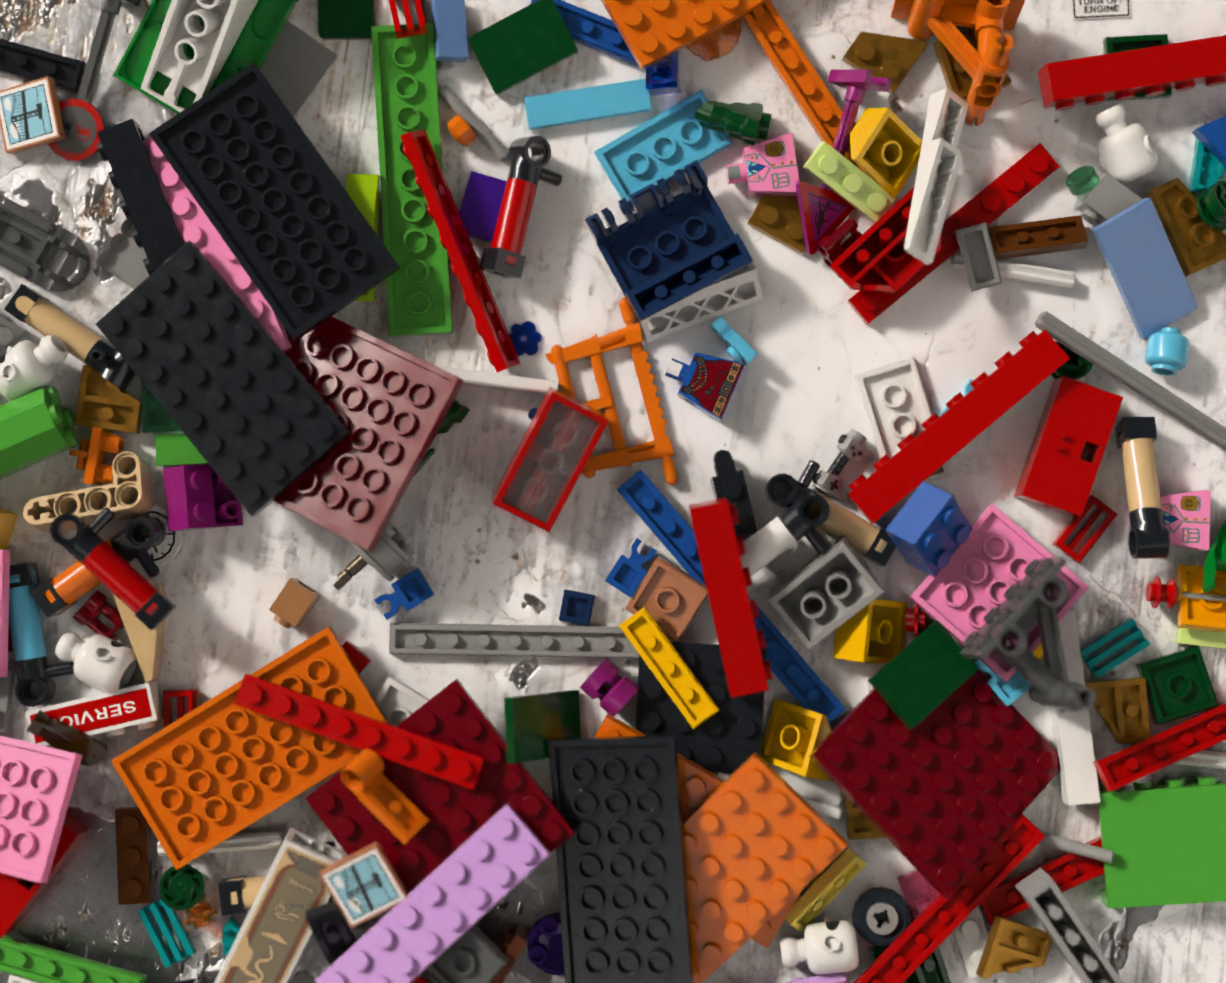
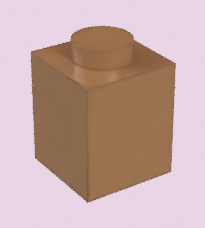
M290 578L269 610L276 614L273 619L288 629L291 625L293 627H300L321 595L297 578Z

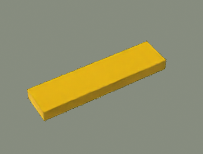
M643 607L619 625L693 729L720 710L646 607Z

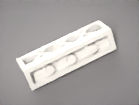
M750 263L649 318L640 321L647 342L764 299L756 268L753 263ZM752 282L753 292L743 296L736 294L740 285ZM716 294L725 296L719 305L714 307L707 305L711 296ZM687 305L696 307L690 316L683 318L677 315L682 307ZM658 316L666 318L661 327L650 330L648 320Z
M766 762L818 813L839 819L842 810L839 807L842 791L832 780L825 781L804 777ZM715 773L724 781L732 775L731 773Z

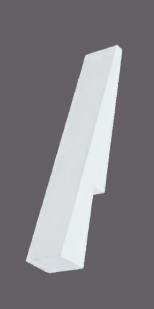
M948 87L930 94L904 245L906 252L926 265L933 262L963 153L957 149L969 104Z
M1069 610L1058 623L1068 680L1078 682L1085 687L1075 610ZM1051 708L1053 736L1057 739L1063 803L1067 805L1101 803L1097 771L1093 763L1095 762L1088 709L1081 708L1077 711L1066 710L1060 712L1058 709Z

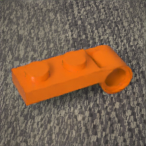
M364 749L341 770V779L358 799L405 845L429 819L382 774L384 764L378 754L372 750Z

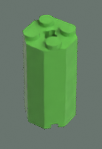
M55 386L40 388L0 406V479L76 447V444H79L78 436L73 429V426H75V415L70 408H64L61 403V396Z

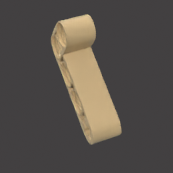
M131 451L121 452L113 460V484L30 499L23 508L24 519L44 532H50L53 520L61 514H69L70 509L77 504V509L73 515H78L88 525L103 510L99 508L101 502L105 499H108V502L104 508H109L115 514L111 521L143 516L153 506L150 466ZM136 464L135 470L127 474L129 467ZM138 493L137 500L130 504L131 497ZM67 521L63 524L61 530L77 528L74 522Z

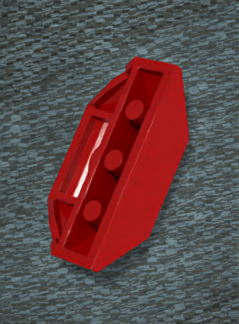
M914 187L829 265V268L851 290L895 294L926 265L904 250ZM941 234L939 237L935 255H937L941 250Z

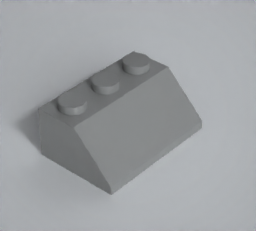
M842 536L829 547L826 553L815 557L770 593L768 602L809 650L884 593V590L863 557L849 540Z

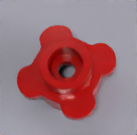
M917 604L914 607H906V632H915V635L918 636L922 629L927 628V614Z

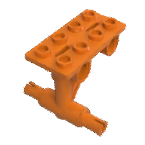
M894 0L891 18L907 20V31L914 39L927 40L935 34L973 79L967 95L969 106L965 121L972 126L974 119L977 118L975 126L981 125L986 111L994 106L997 96L1001 92V86L1010 65L1008 55L1013 48L1014 40L1011 35L1005 33L1003 41L1000 42L1003 30H1014L1025 0ZM956 26L968 27V35L976 42L978 52Z

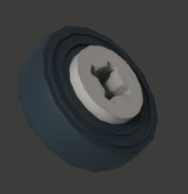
M884 887L872 888L861 894L854 904L852 913L854 927L859 935L867 942L879 946L890 945L909 926L910 921L909 908L902 896L894 890Z

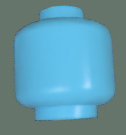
M1164 327L1161 329V332H1156L1149 336L1145 363L1151 367L1153 373L1173 376L1177 374V371H1181L1186 367L1190 342L1188 338L1180 334L1181 331L1179 329Z

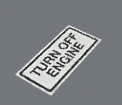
M1072 0L1073 20L1131 17L1130 0Z

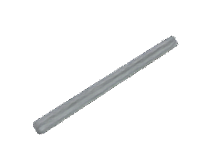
M1043 312L1038 316L1035 321L1036 328L1041 331L1046 330L1053 339L1226 450V427L1049 312Z

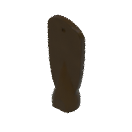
M41 710L38 711L26 730L31 734L41 736L56 749L81 754L80 764L84 766H91L100 762L107 753V746L70 725L52 720Z

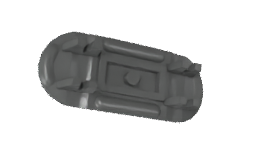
M0 195V265L49 291L64 292L80 285L87 277L90 269V255L83 241L72 232Z

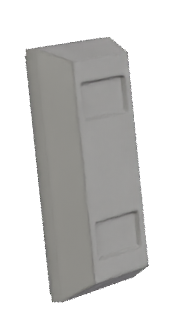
M986 222L956 230L955 233L971 292L1001 284L1002 280Z

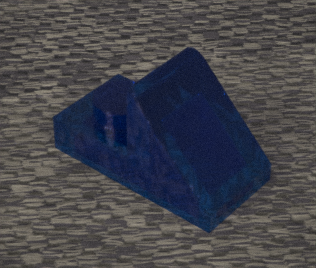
M679 50L646 68V90L651 96L681 93Z

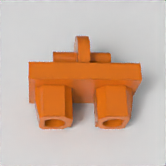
M92 427L90 440L81 438L79 450H69L70 456L78 457L76 469L85 470L83 483L102 486V483H113L112 465L106 464L107 452L121 453L124 448L125 438L112 434L110 430Z

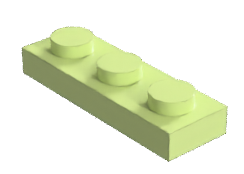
M825 141L820 142L803 166L804 169L873 223L878 221L896 200V198H891L871 177Z

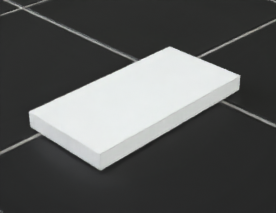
M914 357L853 376L879 459L885 454H888L890 458L900 451L897 444L910 433L914 437L925 430L921 424L933 415ZM948 462L942 465L924 482L930 483L952 476Z

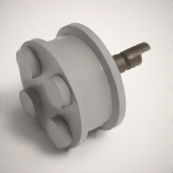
M387 525L373 553L349 541L359 555L346 566V569H343L337 575L339 580L333 586L340 590L367 564L391 582L394 579L392 573L405 561L411 563L416 552L395 527L391 528Z

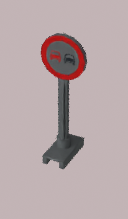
M102 0L100 6L102 12L77 98H70L59 102L66 139L48 144L55 154L65 160L83 161L90 159L99 152L97 143L101 141L97 132L106 129L103 115L96 106L91 104L92 96L115 16L119 15L122 3L139 7L141 0Z

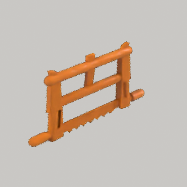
M622 298L619 301V307L626 327L601 337H597V334H595L590 339L565 348L558 344L554 345L551 348V353L545 355L547 360L555 365L561 391L576 399L567 363L590 357L600 398L582 403L596 410H604L609 420L607 425L614 451L594 457L591 455L581 474L583 473L586 478H593L596 471L622 466L632 468V463L662 458V467L666 481L669 485H675L678 483V475L674 460L671 458L675 455L670 439L666 437L665 426L667 420L662 418L664 409L659 407L661 398L656 396L658 386L653 385L655 375L650 373L652 364L646 362L649 353L643 351L639 322L635 323L634 311L626 298ZM629 347L654 437V441L628 448L602 353Z

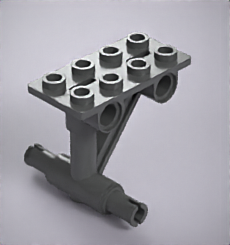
M1063 557L1041 558L1033 560L1025 568L1024 573L1026 576L1019 584L1016 582L1007 589L1004 594L1006 599L999 607L992 608L983 619L985 624L978 632L975 630L968 635L963 642L965 647L960 654L964 658L982 660L989 654L996 655L1008 667L1013 666L1032 683L1035 688H1029V697L1044 707L1058 709L1060 712L1066 710L1077 711L1081 708L1088 709L1092 707L1088 703L1094 704L1096 696L1092 689L1083 687L1078 682L1068 680L1056 607L1061 606L1068 598V587L1057 575L1067 561ZM1037 622L1045 665L1028 650L1029 646L1027 645L1026 635Z

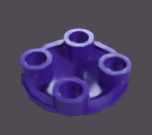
M557 912L545 915L534 923L529 931L527 949L529 960L537 968L547 974L565 976L561 915Z

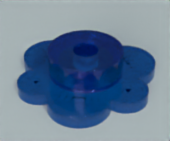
M526 321L522 325L514 324L511 327L512 333L509 336L517 356H522L524 353L530 356L535 355L538 351L537 343L541 341L542 337L539 332H536L534 323ZM525 336L527 337V340L522 341L521 338Z

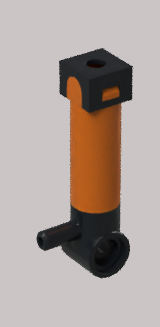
M154 516L135 518L123 530L106 541L128 563L137 558L149 578H153L160 573L159 568L147 552L150 548L160 545L165 539L166 527L159 518ZM144 525L150 530L148 540H145L141 535V529ZM77 561L56 577L45 580L30 592L48 618L60 615L78 603L76 600L101 582Z

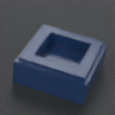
M564 589L559 620L590 626L595 595Z

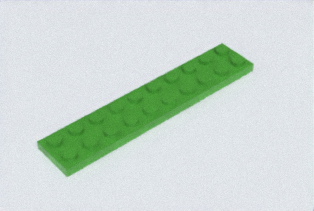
M426 23L427 34L400 39L396 38L394 25L371 27L384 246L400 267V270L386 278L390 337L453 333L448 252L440 242L439 230L435 220L428 213V203L423 191L415 181V171L411 162L404 154L403 142L400 137L409 131L426 130L443 172L437 60L435 58L433 23ZM406 24L400 25L401 30L407 29ZM413 24L414 28L420 27L419 24Z

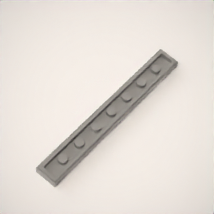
M390 623L389 654L639 659V653L620 627Z

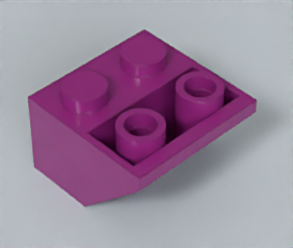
M209 464L180 465L163 469L168 532L243 525L241 503Z

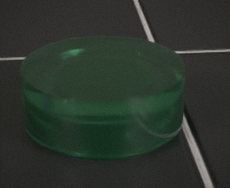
M1082 166L1069 174L1066 179V185L1071 194L1082 195L1092 190L1098 184L1100 178L1094 167Z

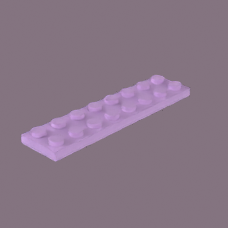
M506 804L411 891L405 900L399 902L314 981L316 983H411L551 855L550 851L511 805Z

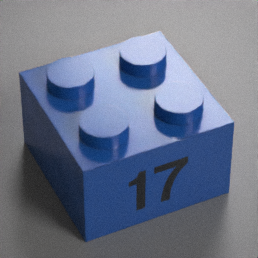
M923 481L885 531L908 564L936 577L941 569L947 566L951 556L958 547L967 540L972 527L953 495Z

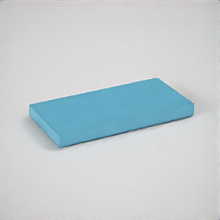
M702 90L594 152L621 200L625 198L630 205L629 195L652 183L658 189L656 181L663 178L668 183L675 179L674 172L681 169L685 173L684 166L695 160L701 164L732 146V140L724 132L702 127L699 120L694 117L696 107L708 101Z

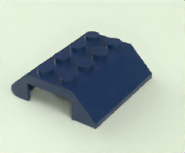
M697 160L684 166L691 183L690 185L681 169L674 172L675 180L682 193L673 197L667 181L661 178L656 182L663 199L660 198L653 183L629 195L635 214H633L625 198L618 201L619 208L627 221L617 227L614 215L608 208L601 210L608 226L606 229L597 213L585 219L600 253L624 297L640 321L649 318L753 262L739 234L734 235L710 192L708 179Z

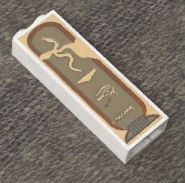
M290 827L214 983H287L312 934V930L306 920V911L327 904L331 896L319 876L320 870L347 857L346 852Z

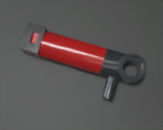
M542 136L518 138L510 145L509 158L511 166L490 248H484L479 267L480 270L503 278H521L526 259L525 256L521 255L539 180L555 186L560 185L562 182L561 174L543 168L551 158V148L548 141ZM529 147H530L531 152H532L531 158L529 157V154H528V148H529Z
M104 508L88 525L78 515L66 513L56 517L50 527L51 536L54 541L62 545L131 609L135 616L150 630H154L177 607L98 535L115 517V514L109 508ZM67 521H72L77 526V533L71 539H66L61 532L63 524Z

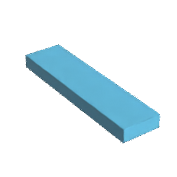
M647 78L524 97L529 130L652 111Z

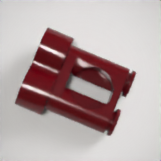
M849 218L830 236H824L816 244L817 249L823 256V261L828 267L862 235L857 230L858 224L853 218ZM850 233L851 236L840 245L844 237Z
M97 590L75 613L73 619L81 626H88L96 634H102L114 640L117 636L115 634L119 628L122 630L125 627L119 611L106 601L108 598L102 592ZM101 613L115 624L113 630L97 618Z

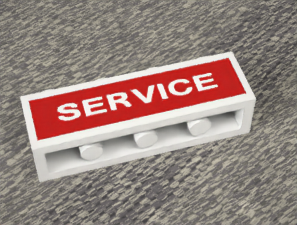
M157 681L119 689L115 693H101L25 711L28 727L38 711L41 710L52 720L70 725L93 738L94 734L103 732L106 733L107 738L125 734V727L133 725L137 726V731L155 727V720L164 718ZM29 732L31 743L54 748L41 736Z

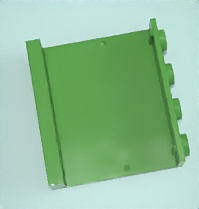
M1216 776L1197 777L1198 782L1185 783L1184 778L1165 779V784L1153 785L1151 780L1133 781V786L1120 787L1110 792L1106 791L1103 783L1101 784V789H1099L1101 803H1098L1102 848L1114 851L1112 863L1103 862L1106 890H1101L1102 903L1108 909L1226 901V783L1217 781Z

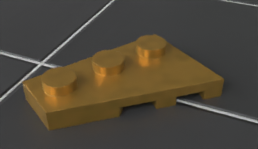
M1175 178L1146 192L1157 210L1159 219L1185 277L1226 259V235L1223 231H1216L1210 228L1201 219L1196 208V197L1179 178Z

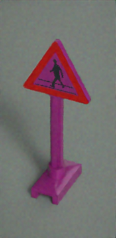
M830 70L827 82L847 89L844 98L846 104L833 146L844 157L850 141V132L854 127L859 105L863 104L865 93L889 92L892 79L871 77L872 71ZM797 181L796 190L806 253L814 255L818 250L816 244L824 236H830L855 208L825 184L820 188L803 181Z

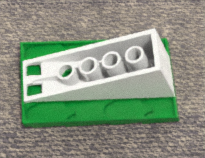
M153 0L113 76L178 114L255 62L259 70H261L275 40L280 36L296 2L299 0Z

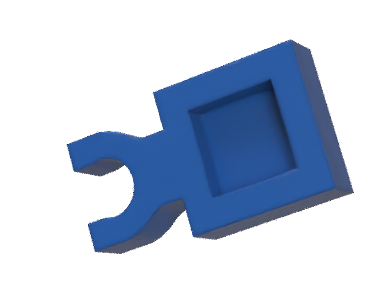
M636 538L632 545V553L629 559L621 555L605 580L629 597L633 596L648 572L642 568L643 563L653 558L657 551L651 548L646 556H641L637 548L642 541Z
M416 568L391 584L395 591L394 593L381 595L374 600L377 605L385 600L391 602L392 609L384 614L386 620L397 614L402 605H404L407 611H410L434 596L435 593L421 570Z

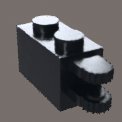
M721 449L714 454L713 458L716 477H712L710 482L714 498L726 497L729 505L735 504L739 523L733 524L735 536L758 532L743 470L736 472L734 460L732 459L733 456L725 449Z

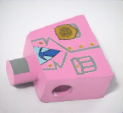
M793 133L747 146L742 152L743 163L726 165L728 184L746 182L747 195L749 197H762L763 195L797 197L796 182L799 181Z
M1211 490L1160 496L1163 524L1169 532L1170 545L1197 551L1209 550Z

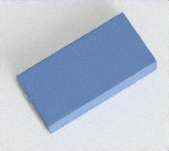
M431 0L436 60L466 62L469 54L465 1Z

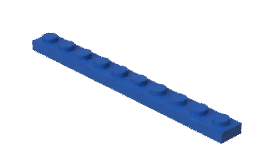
M640 469L622 484L617 491L686 572L706 585L704 578L701 576L703 569L694 531ZM758 607L759 617L753 619L756 630L762 629L767 647L766 661L769 660L771 671L803 708L826 715L828 722H832L846 708Z

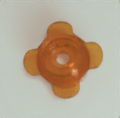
M209 902L193 906L185 911L187 919L183 921V925H193L194 929L212 923L211 917L219 914L218 910L212 911Z

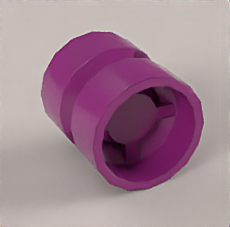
M605 658L580 686V689L592 699L599 698L600 707L614 717L640 687L627 675L621 677L619 675L620 669L608 658ZM605 681L613 685L609 690L604 686Z

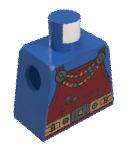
M695 353L690 365L672 358L665 376L682 382L677 396L720 422L745 364Z

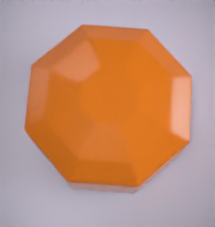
M456 115L447 123L451 136L460 145L468 147L476 140L475 132L460 115Z

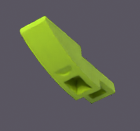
M347 174L345 191L379 237L380 175ZM376 286L355 301H376Z

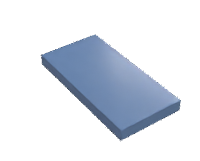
M1150 198L1142 199L1091 229L1141 338L1146 339L1153 333L1158 332L1198 308Z

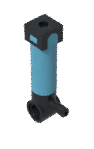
M23 563L10 566L9 629L18 680L15 687V695L17 700L27 707L42 705L54 698L56 684L52 677L74 674L73 662L48 665L40 608L30 592L36 585H40L37 563ZM33 682L38 683L41 687V694L38 698L34 697L31 693Z

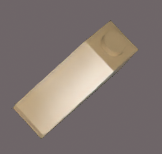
M147 580L167 597L161 583L157 584L156 580ZM113 594L145 682L160 679L166 618L154 630H150L135 616L131 609Z

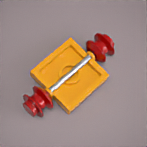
M1180 564L1176 568V583L1173 578H1169L1166 584H1162L1159 577H1154L1152 583L1149 582L1147 584L1146 600L1150 601L1152 608H1157L1161 602L1165 604L1166 609L1170 610L1177 602L1178 628L1226 632L1225 571H1216L1214 580L1216 585L1210 593L1203 592L1202 590L1203 566Z

